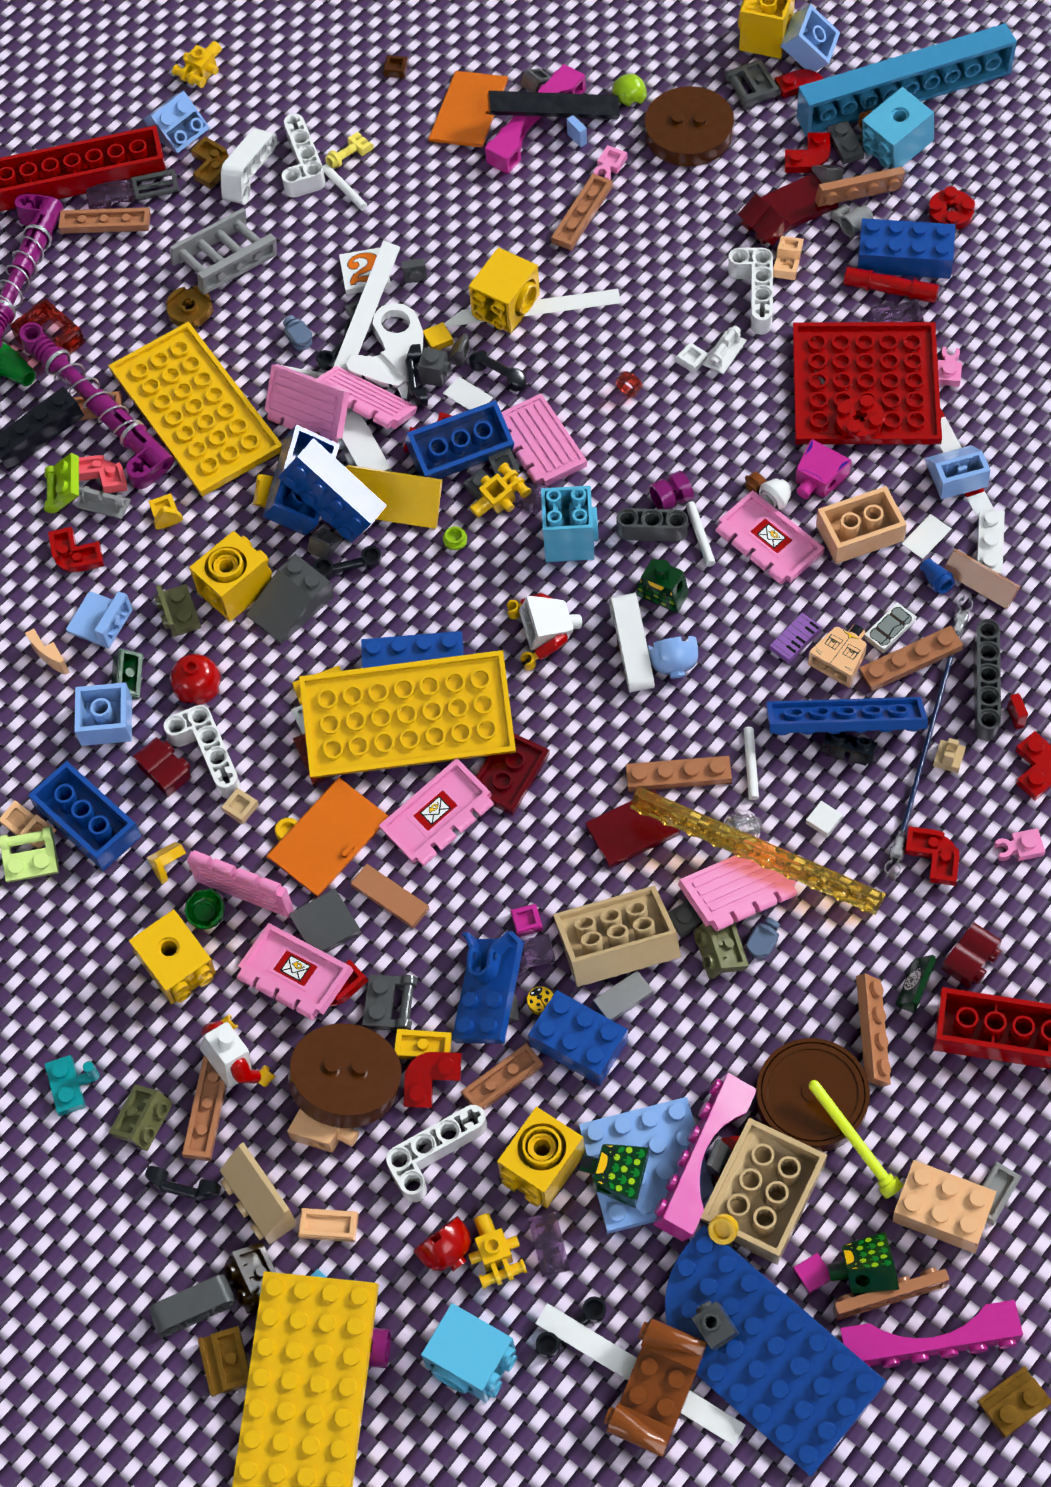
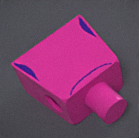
M812 439L796 469L795 482L800 485L796 490L797 494L803 499H808L813 492L821 497H826L849 476L852 460Z

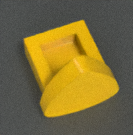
M257 475L252 505L265 508L273 476Z
M171 493L148 501L155 518V529L167 528L183 521L182 514L177 510Z
M173 842L147 857L161 884L169 881L164 866L186 854L180 843Z

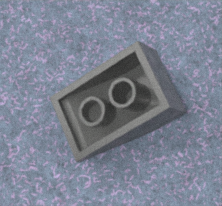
M295 554L277 570L246 615L282 645L334 598L331 582Z

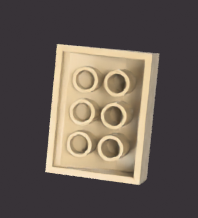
M655 885L553 914L577 987L681 957L677 932Z
M749 1118L700 1219L709 1225L710 1221L718 1214L732 1216L737 1221L739 1227L738 1235L733 1241L751 1253L778 1265L824 1169L827 1154Z

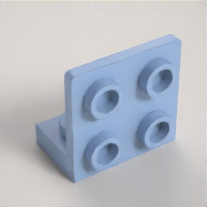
M118 591L114 599H110L94 592H88L67 626V633L110 649L133 611L127 594Z

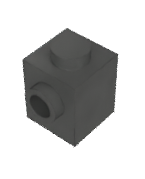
M424 347L418 363L420 383L443 387L446 376H449L451 370V362H448L447 351Z
M707 1301L695 1310L697 1315L692 1317V1320L712 1350H718L740 1335L720 1303L714 1302L712 1304L711 1301Z

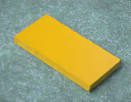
M351 465L346 466L357 479L387 505L376 520L437 528L442 479Z

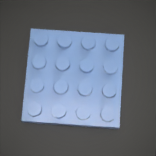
M687 1097L579 1124L581 1136L584 1138L586 1155L599 1158L603 1144L649 1148V1158L636 1208L596 1191L607 1234L655 1221L657 1217L654 1214L655 1208L662 1198L665 1199L668 1190L665 1189L666 1184L672 1174L677 1173L679 1168L676 1164L682 1151L684 1149L687 1150L690 1144L687 1138L695 1126ZM705 1157L703 1158L700 1171V1194L703 1208H705L714 1190L710 1174L706 1171Z

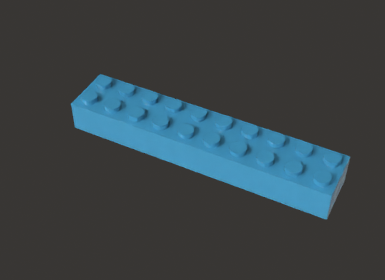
M1006 23L819 81L799 86L796 118L807 137V132L827 131V126L848 121L849 124L857 122L861 112L875 110L901 87L905 88L922 102L1009 75L1012 71L1017 41Z

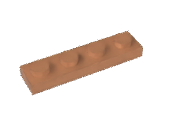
M902 167L819 184L815 202L818 207L900 190L905 177V171Z
M595 174L591 175L551 237L552 244L571 251L573 250L613 187L612 180Z
M149 208L61 210L58 228L60 234L149 231L151 212Z
M950 625L859 667L860 674L870 691L873 692L962 651L963 644Z
M729 756L626 764L628 792L732 783Z
M864 973L856 976L864 1071L868 1082L884 1087L891 1085V1066L888 1060V1038L885 1028L886 1014L882 996L884 990L881 980Z
M203 1056L182 1155L184 1158L211 1161L227 1086L205 1056Z
M930 1268L922 1271L920 1277L910 1279L909 1276L898 1278L899 1290L867 1292L858 1296H854L853 1293L843 1295L837 1299L838 1302L834 1303L833 1313L836 1321L945 1288L950 1279L946 1269L937 1271V1268Z

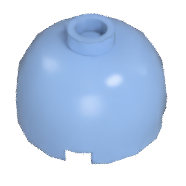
M688 636L689 641H682L681 637L656 641L653 643L654 648L648 645V653L653 668L661 674L670 675V679L684 677L685 672L692 669L697 663L698 645L696 637Z

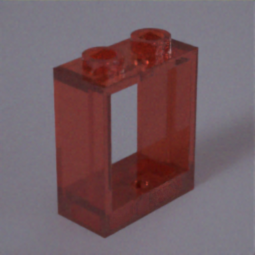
M46 298L10 324L15 339L21 345L19 331L24 324L33 322L41 326L49 319L63 330L60 335L52 340L56 346L64 348L71 354L85 343L81 329Z

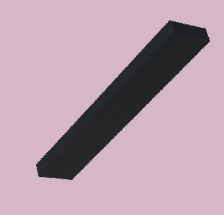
M488 91L487 94L489 115L571 117L573 115L576 118L618 119L620 116L618 95Z

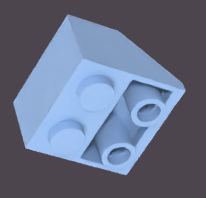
M184 91L175 94L143 119L148 127L157 126L160 141L176 154L210 129Z
M972 445L925 458V463L941 500L988 487L991 470L982 450Z

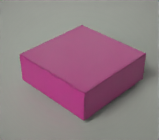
M536 904L510 910L518 937L543 931Z
M818 1253L793 1267L794 1273L808 1294L831 1281L829 1270Z

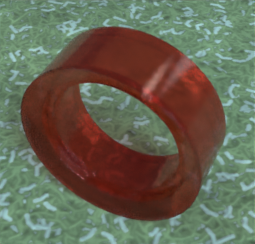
M628 371L621 372L615 381L618 389L630 397L637 396L642 389V383L639 378ZM624 381L628 382L633 389L627 386Z

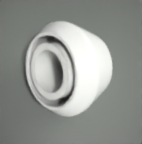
M772 479L760 485L759 494L777 510H783L790 499L791 487L783 479Z

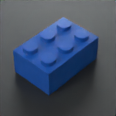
M556 990L529 1032L528 1038L530 1047L601 1086L628 1042V1029Z

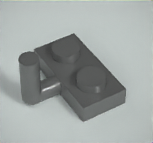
M848 121L827 126V132H830V141L843 165L864 159V151L860 143H863V133L855 135Z

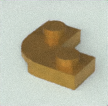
M204 136L191 149L192 156L203 162L193 173V177L197 182L212 189L221 180V168L229 155L223 146Z

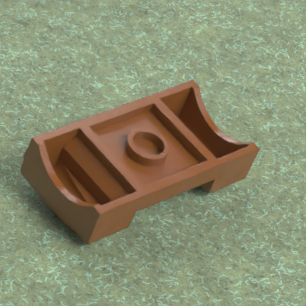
M652 1318L650 1323L644 1322L641 1327L638 1339L642 1340V1348L621 1400L615 1408L610 1406L604 1419V1424L608 1425L606 1432L664 1457L708 1344L699 1338Z

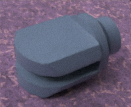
M293 315L285 318L283 321L285 336L293 347L298 351L307 350L311 347L312 332L304 321L296 319Z
M766 917L764 924L758 923L749 936L747 950L753 958H767L776 945L779 933L775 930L779 929L780 924L774 919Z

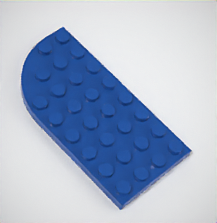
M703 1225L681 1252L669 1276L665 1297L667 1325L705 1341L692 1320V1317L697 1315L695 1310L707 1301H711L712 1304L718 1302L722 1305L740 1335L716 1351L712 1350L708 1345L696 1375L812 1477L887 1384V1381L728 1244L719 1245L715 1243L708 1234V1227Z

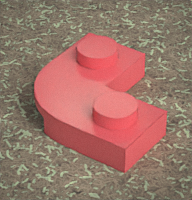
M104 455L79 458V481L99 478L103 493L127 491V482L120 462L115 464L104 460Z

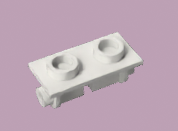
M733 326L725 331L704 361V366L721 374L725 373L747 341L740 337V328Z

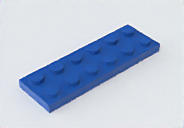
M921 697L766 701L770 734L787 735L789 733H802L811 735L815 732L838 734L842 731L865 733L872 730H880L881 732L907 730L915 732L928 728V718Z

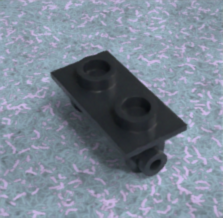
M826 732L821 752L826 753V756L844 760L845 752L850 753V762L867 766V764L872 765L878 742L871 741L865 737L858 738L846 735L843 732L838 734Z

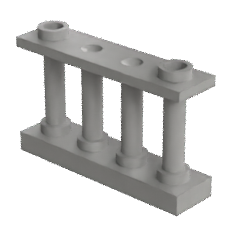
M244 208L170 246L171 264L175 266L185 261L197 273L198 290L203 295L277 255L276 238L271 233L263 238H259L246 225V210ZM239 231L252 244L241 248L229 236ZM221 241L233 254L223 258L211 246ZM203 251L215 264L204 268L193 255Z

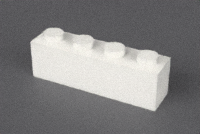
M352 407L347 409L343 437L338 438L339 450L344 449L346 453L344 458L347 465L391 472L390 465L363 417L353 412Z

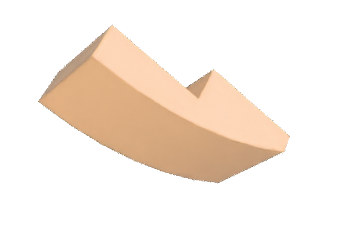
M781 236L773 268V277L789 280L796 279L804 239Z
M35 629L25 633L34 651L47 665L62 674L70 673L54 642L44 647Z
M14 801L0 817V824L15 835L43 831V828L51 826L37 814L33 815L17 801ZM52 827L53 833H55L57 830ZM45 841L29 844L36 849H41L45 845Z

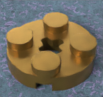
M193 286V289L178 288L169 295L166 302L168 317L177 326H181L189 321L192 327L196 329L197 326L206 322L214 311L209 293L203 295L198 290V286ZM186 305H188V306L194 305L193 308H191V309H186V308H185Z

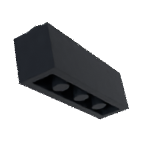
M61 387L0 433V462L8 472L84 416L77 401L64 387Z

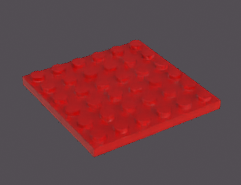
M793 322L795 444H809L812 439L821 444H941L942 427L935 322ZM818 377H822L825 383L822 384ZM871 395L884 411V423L880 433L875 438L863 442L854 441V438L848 435L847 438L841 435L835 424L838 404L851 397ZM856 416L854 420L859 419L860 422L864 421L863 416Z

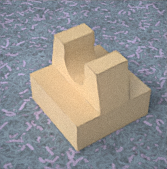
M955 739L941 740L933 766L959 773L966 747L959 745V741Z
M236 788L221 808L233 820L244 824L259 806L258 800Z

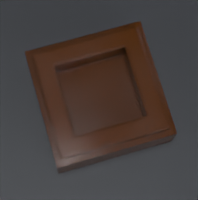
M387 55L383 69L384 77L405 78L409 64L408 57Z

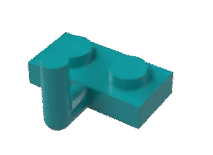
M71 1055L45 1063L57 1114L62 1116L86 1108L81 1086L99 1079L100 1074L91 1061L85 1062L83 1064L85 1073L78 1075L74 1059Z

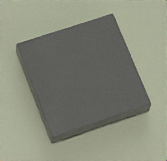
M335 888L289 913L304 942L325 953L361 934V929Z

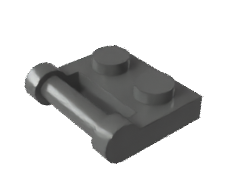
M761 59L731 69L724 76L727 83L733 86L741 99L740 104L746 110L752 108L756 103L779 96V88ZM743 77L753 93L747 94L739 78Z
M369 974L362 1026L374 1030H411L412 1021L410 1020L413 989L417 987L418 978L412 975L389 976ZM396 988H403L399 1019L394 1020L392 1019Z

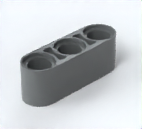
M625 508L620 510L616 516L617 534L624 540L678 542L684 540L688 533V517L681 510Z
M218 1275L156 1302L149 1307V1313L158 1337H166L228 1310L236 1304V1299L227 1276Z

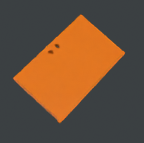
M455 71L428 141L483 148L495 116L489 115L488 91H504L508 82V76Z
M338 777L266 855V858L274 862L316 897H319L380 830L379 825L389 816L344 782L342 778Z

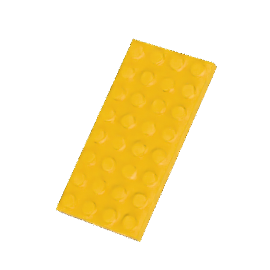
M189 321L108 365L113 376L202 497L281 453L282 443Z
M503 650L299 676L311 779L516 752Z
M263 1272L232 1487H353L379 1289L378 1283Z

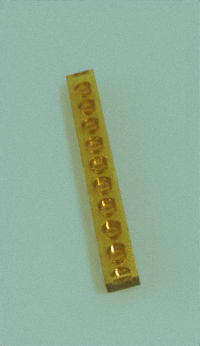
M638 786L633 796L630 808L636 810L639 814L659 820L666 826L682 830L689 836L705 840L714 847L723 848L734 853L737 857L749 859L765 869H771L783 874L790 880L799 881L808 885L813 890L822 891L833 896L838 901L854 905L863 912H870L876 915L886 894L644 788Z

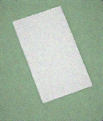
M458 377L443 392L444 395L468 410L487 404L493 399L492 396L461 377Z
M930 514L906 538L902 545L923 559L952 528Z

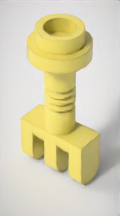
M357 132L348 137L349 146L339 152L334 150L328 152L325 157L326 163L331 168H339L342 165V160L349 155L358 152L361 156H364L372 151L374 145Z

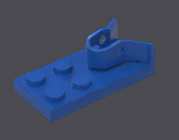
M507 931L500 938L476 939L469 932H463L462 936L466 939L469 950L452 1040L455 1043L504 1044L524 942L512 931Z

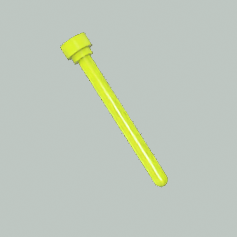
M817 1080L810 1081L809 1089L879 1180L877 1182L880 1186L878 1190L885 1199L895 1195L903 1188L902 1182L897 1176H893L891 1173L888 1174L820 1083Z

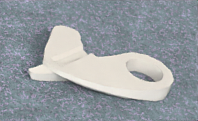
M390 303L381 306L374 313L372 331L384 351L374 357L352 355L347 361V370L381 388L394 387L399 391L402 399H407L408 379L405 360L412 344H420L421 353L423 352V330L414 310L404 304ZM399 317L407 321L409 327L403 332L392 333L384 329L382 323L388 318Z

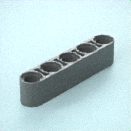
M984 619L978 623L974 638V731L979 739L991 741L997 736L1001 722L1000 626L992 619ZM983 678H989L992 681H986ZM983 700H988L992 702V704H987L983 702ZM983 723H989L992 726L988 727L983 725Z

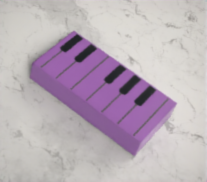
M801 613L770 644L769 650L789 664L821 632L822 627L804 613Z

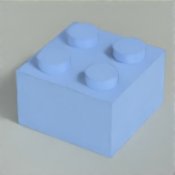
M809 4L792 15L780 47L804 69L816 72L829 64L840 32Z
M126 682L75 687V734L81 746L132 741V696Z

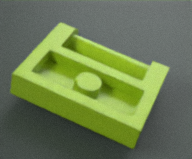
M70 453L54 466L45 467L44 476L47 478V500L44 502V510L47 513H56L79 496V456Z

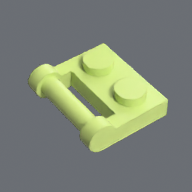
M51 826L43 828V831L8 837V835L0 836V849L6 882L10 883L59 873L54 833ZM45 841L46 848L11 853V847Z

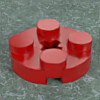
M948 186L944 190L937 192L930 199L928 208L929 219L932 223L955 224L956 230L963 229L973 219L975 201L956 187ZM947 208H954L956 211H947Z
M871 395L848 398L838 404L835 418L836 428L841 435L846 438L847 435L853 437L854 441L863 442L871 440L880 433L884 423V411ZM856 416H863L864 421L860 422L859 419L854 420Z

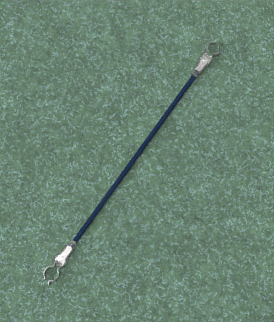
M964 594L958 600V611L955 613L953 620V629L959 639L963 634L964 627L968 623L969 612L973 607L972 596H970L969 603L971 608L966 609V611L961 610L959 603L964 601ZM954 654L947 659L901 830H899L898 835L895 837L894 845L890 848V861L885 864L884 872L886 878L889 875L886 866L891 864L892 861L897 862V866L901 871L899 863H901L905 854L906 828ZM900 871L893 875V881L900 874Z

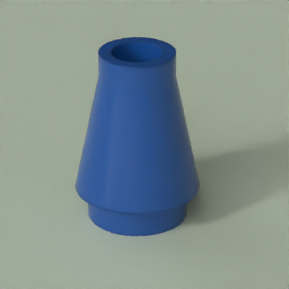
M931 558L926 559L920 565V569L934 592L944 594L952 589L955 580L951 572L935 563Z

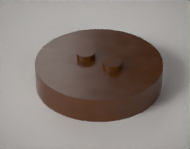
M685 86L668 90L652 101L645 114V139L647 145L657 157L674 165L698 166L714 161L729 148L733 139L734 115L732 108L722 96L706 88Z
M331 1024L313 1030L297 1044L290 1061L288 1085L295 1103L312 1119L338 1128L361 1127L380 1119L394 1104L401 1080V1065L394 1048L378 1033L354 1024Z
M818 1038L794 1040L775 1050L767 1058L760 1070L756 1087L758 1114L764 1125L821 1152L836 1149L847 1143L848 1139L809 1089V1083L812 1080H817L854 1130L858 1132L865 1120L870 1100V1088L866 1073L859 1061L848 1050L836 1043Z

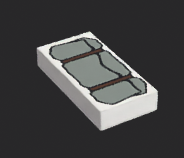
M896 603L865 633L864 639L884 653L916 622L917 617L899 603Z

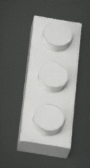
M980 509L978 515L977 561L1002 575L1005 511Z

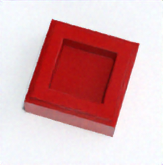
M1017 693L1010 695L1007 710L1015 729H1020L1026 724L1028 712L1021 695Z

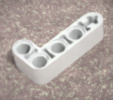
M296 113L287 115L284 119L286 135L298 165L285 169L282 172V181L286 195L294 198L319 191L325 187L326 182L322 163L303 117Z
M256 128L252 129L225 160L221 168V193L223 200L243 205L247 204L250 197V179L275 150L277 143L276 133Z
M735 248L729 253L728 273L735 279H751V329L756 334H766L772 328L773 317L772 252L767 248Z
M636 593L610 597V614L612 623L616 628L628 691L630 693L655 688Z
M202 705L194 706L165 720L164 730L172 745L181 747L197 741L217 790L223 798L228 799L236 788L241 790V784L207 707ZM205 719L204 722L197 723L199 720ZM181 729V731L173 733L175 730ZM208 740H214L211 743H206ZM218 760H223L220 764H214ZM227 776L230 782L225 784L223 777Z
M477 1105L466 1106L389 1150L386 1155L389 1171L407 1201L419 1202L427 1194V1186L420 1171L421 1169L485 1133L487 1121L484 1110ZM471 1118H474V1120L478 1121V1123L474 1125L473 1122H469V1120ZM459 1124H462V1128L465 1129L464 1132H461ZM446 1131L456 1132L455 1137L450 1140L442 1137ZM429 1144L432 1146L431 1150L427 1153L418 1152L421 1145ZM398 1158L407 1159L404 1166H393L394 1161ZM410 1182L420 1183V1187L415 1191L406 1189Z

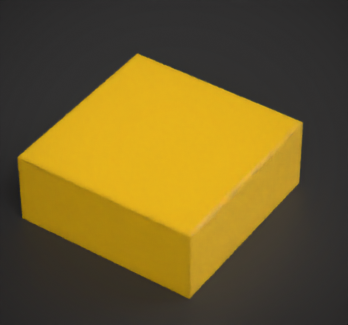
M443 322L423 330V338L431 349L441 350L454 344L453 338Z

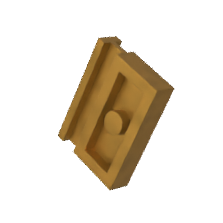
M239 1326L210 1334V1336L204 1338H197L209 1392L212 1397L247 1387L249 1364Z
M1025 1366L977 1401V1404L982 1407L987 1417L1004 1439L1051 1405V1399L1035 1378L1029 1374Z

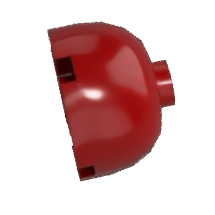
M189 654L180 658L174 664L170 674V684L173 692L185 704L189 702L195 703V705H202L211 701L218 694L222 680L216 664L209 657L200 654Z
M457 1216L422 1242L413 1252L425 1267L433 1271H443L449 1267L452 1271H455L467 1261L464 1255L470 1249V1233L464 1222Z

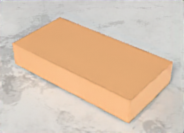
M302 1208L298 1237L299 1239L356 1242L359 1214L354 1211Z

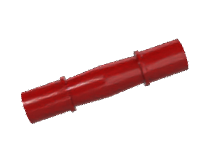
M849 266L846 269L843 283L847 286L866 289V291L872 289L891 295L909 297V300L915 299L934 304L939 292V285L918 281L917 279L912 281L893 275L873 273V270L869 271Z

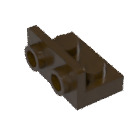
M262 1242L231 1252L225 1263V1274L228 1280L233 1282L237 1300L241 1306H244L247 1314L254 1312L259 1305L263 1272L277 1273Z

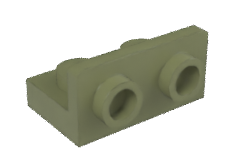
M187 584L166 591L162 590L161 585L156 586L159 595L154 596L158 609H164L165 614L161 615L165 630L170 629L173 637L202 628Z
M735 922L733 925L717 932L711 925L706 927L704 923L695 930V942L699 947L703 959V967L709 979H715L720 973L745 971L749 967Z
M135 1084L109 1134L114 1138L134 1143L140 1149L148 1151L173 1103L158 1090Z

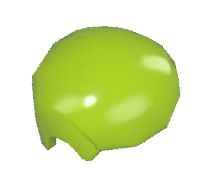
M625 74L613 83L612 95H618L619 103L630 107L634 102L639 104L644 102L647 97V89L644 81L638 75Z

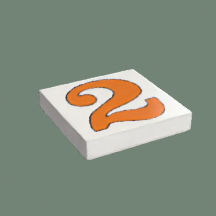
M380 248L339 254L346 295L363 292ZM390 277L387 280L385 288L391 287Z

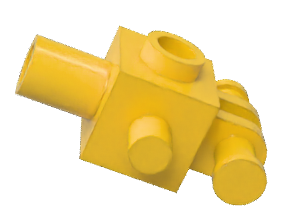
M212 41L206 48L196 45L189 53H184L185 67L181 68L177 64L174 65L172 74L180 76L182 81H187L190 85L196 84L198 87L203 88L206 80L212 74L216 75L219 71L215 57L222 51L221 46L216 41Z
M505 462L498 468L499 473H502L504 477L497 473L491 479L488 475L481 479L480 482L483 485L479 487L482 497L469 507L477 518L481 517L491 508L496 514H499L504 509L507 512H511L515 507L513 502L516 500L514 495L516 491L520 493L522 498H526L531 493V489L527 488L524 484L525 480L522 477H518L519 473L516 470H511L508 463Z
M489 1213L476 1217L474 1223L479 1237L475 1238L478 1250L469 1253L468 1256L471 1265L482 1261L486 1272L492 1270L491 1273L483 1276L482 1274L479 1275L483 1289L495 1283L498 1286L502 1285L503 1279L508 1278L509 1281L514 1280L513 1276L523 1272L524 1274L527 1273L523 1259L509 1265V1263L513 1262L510 1250L520 1247L517 1236L506 1239L502 1228L495 1230ZM501 1266H504V1268L501 1269V1270H498V1269H497V1268H499V1267H501Z

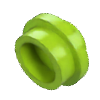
M450 527L443 535V543L450 550L462 549L467 544V534L460 527Z

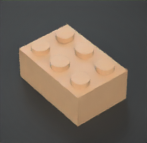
M887 486L820 508L817 511L816 527L835 564L904 541L907 527Z
M913 1160L894 1211L893 1222L975 1254L997 1191Z

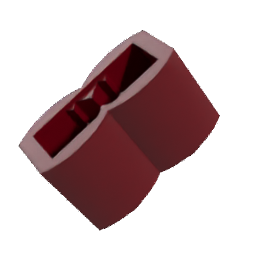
M757 193L752 196L738 213L742 218L740 223L748 231L754 229L757 232L755 237L764 245L768 242L774 246L791 226L783 216Z
M156 737L133 755V759L140 770L169 797L192 778L189 772L191 766L182 756L178 759L173 754L175 750L166 740L162 742Z
M974 922L959 943L949 953L943 962L941 970L968 988L973 983L978 985L987 972L984 969L989 962L994 964L1001 955L1002 950L999 948L1002 940Z

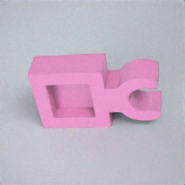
M607 145L597 160L594 174L598 176L605 175L604 178L611 180V172L618 174L626 162L627 152Z
M943 347L941 360H938L939 385L960 387L962 362H958L960 349L956 348L955 354L949 355L946 353L947 348Z
M1038 828L1012 833L1011 841L1001 838L996 840L994 848L1003 847L1006 849V852L999 853V861H1006L1010 859L1011 855H1016L1018 861L1042 857L1046 852Z

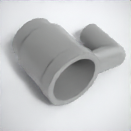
M843 204L831 212L830 217L839 223L842 231L847 236L852 237L861 231L862 218L873 219V213L866 205L856 207L850 211L849 206Z

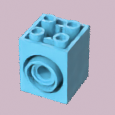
M901 87L862 120L863 148L865 152L876 157L884 168L903 167L934 141V112L905 88Z
M591 485L541 488L545 562L595 560L594 541H598L597 507H592Z
M451 1303L421 1354L426 1368L431 1370V1373L437 1379L452 1389L464 1394L468 1392L487 1403L490 1396L496 1397L503 1383L500 1381L505 1370L510 1372L517 1360V1356L514 1355L516 1349L512 1337Z

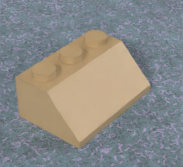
M244 1142L238 1145L219 1170L224 1177L220 1183L229 1196L233 1193L236 1195L239 1201L235 1205L244 1218L248 1215L251 1217L254 1224L250 1227L259 1241L265 1238L270 1245L296 1227L297 1223L290 1209Z

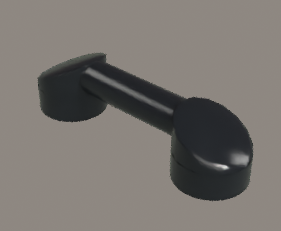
M351 321L345 324L344 338L346 336ZM344 339L332 351L322 350L316 355V364L319 368L323 370H331L333 368Z
M412 344L405 360L409 393L416 405L419 407L428 406L426 387L418 388L415 363H419L422 355L420 344Z
M484 350L476 351L469 357L471 369L482 371L489 367L507 377L510 390L519 392L525 389L527 384L526 376L519 368H509L488 357L487 352Z
M370 545L362 550L360 558L333 564L330 559L322 557L315 561L313 568L329 580L335 574L360 567L367 569L377 567L381 561V552L378 547Z
M148 1166L145 1172V1177L159 1191L196 1201H207L218 1197L222 1187L220 1184L206 1179L200 1180L198 1188L166 1181L169 1172L156 1166Z
M595 1296L586 1299L583 1304V1314L575 1320L584 1326L589 1323L598 1324L604 1319L606 1314L605 1302ZM543 1332L536 1339V1349L541 1356L552 1358L559 1353L560 1345L564 1341L552 1332Z

